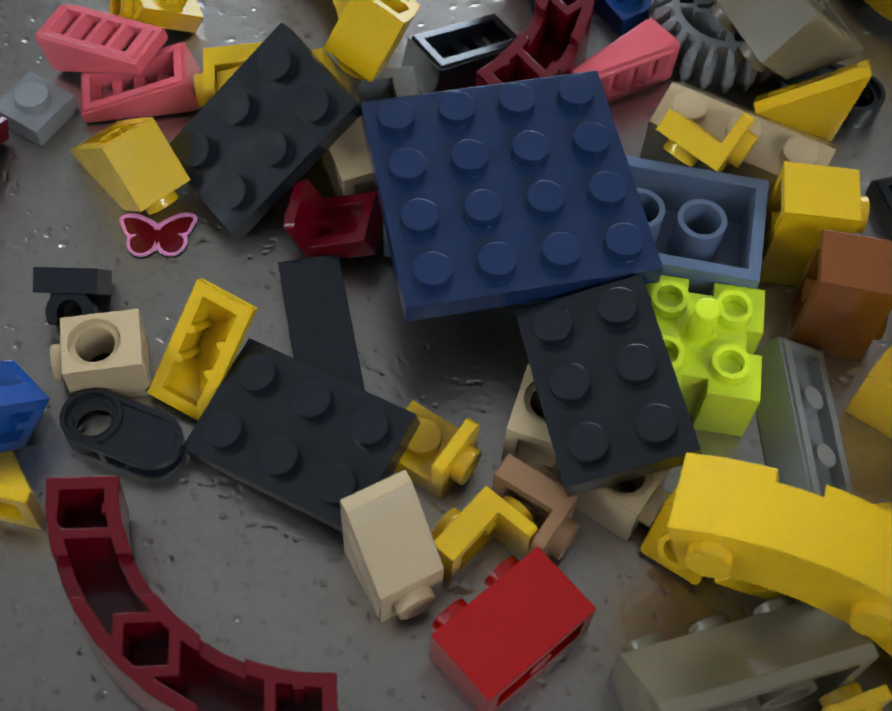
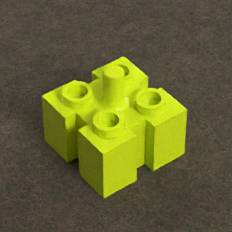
M661 275L659 282L645 284L688 413L693 415L692 424L694 430L742 437L761 398L762 356L754 355V352L764 332L765 290L714 283L710 295L688 292L689 279Z

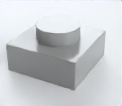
M32 71L25 75L0 99V116L8 118V128L41 147L79 110L73 94Z

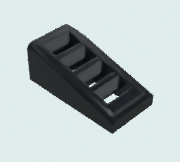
M493 13L408 36L402 67L413 66L417 86L422 94L460 89L476 80L477 71L507 49L516 39L517 35ZM485 37L492 45L488 46L481 38Z

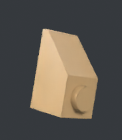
M403 470L341 499L340 508L344 552L380 622L382 623L396 615L401 620L410 619L434 605L437 601L436 595L442 593L444 567L413 482L407 471Z

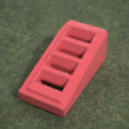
M64 4L56 9L36 33V42L54 71L142 74L169 38L162 27L82 6Z
M652 18L646 19L572 69L571 74L597 70L607 102L669 79L675 67L680 43Z
M185 42L161 48L142 74L82 73L81 116L86 123L184 113L201 109L197 102L194 86L195 73H202L200 66ZM127 86H133L134 89L127 90ZM104 88H112V96L104 98Z

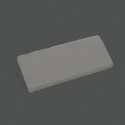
M778 336L754 352V355L762 356L761 398L756 414L766 466L778 469L779 483L800 488L823 497L826 485L854 495L823 351Z

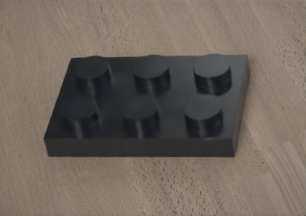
M280 23L169 145L191 179L188 181V184L232 235L244 238L293 187L295 182L361 116V106L295 32L283 23Z
M641 274L514 310L567 497L682 466L686 452L701 454V448Z
M249 338L182 448L190 457L343 532L340 500L390 477L417 431L420 421L413 412Z

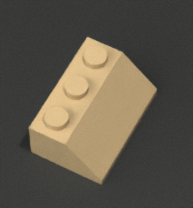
M672 82L649 120L640 158L688 166L663 149L664 144L669 138L656 130L669 109L679 111L721 141H724L738 119L745 112L758 120L751 132L757 135L759 140L738 168L728 163L725 169L720 172L769 180V199L784 161L830 166L839 146L812 134L758 115L749 108L686 82ZM699 159L693 166L694 168L715 171Z

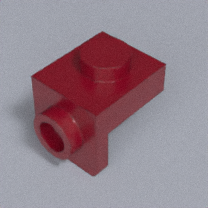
M309 180L295 182L289 206L286 208L284 215V229L308 258L339 254V259L375 255L383 223L376 191L323 199Z

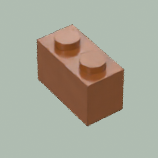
M823 229L790 297L787 339L822 350L826 356L860 361L873 339H882L886 330L888 315L892 310V241Z

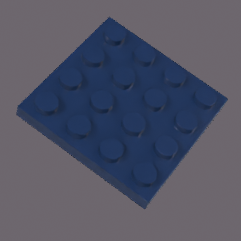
M597 70L360 102L363 131L405 322L555 299L639 274L642 275L644 284L659 282L663 266Z

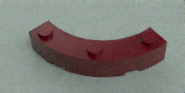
M534 0L535 13L525 33L521 31L510 46L498 57L477 71L476 87L571 74L572 69L585 61L595 0Z
M119 475L46 477L45 513L49 545L61 584L87 642L106 671L127 695L145 711H338L337 673L277 668L245 658V662L233 658L202 641L200 634L178 618L157 594L152 592L143 579L133 558L130 541L129 509Z

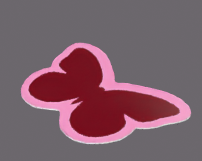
M184 212L156 223L154 220L143 215L129 213L122 215L119 218V223L124 234L127 236L126 247L132 255L145 257L154 251H158L164 256H176L186 248L188 244L187 235L193 230L198 217L194 213Z

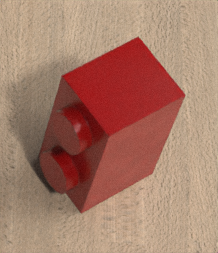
M538 546L522 560H519L515 555L505 559L486 578L484 584L488 587L469 604L463 598L456 600L438 615L431 626L435 632L431 634L429 657L476 711H496L588 631L596 611V607Z

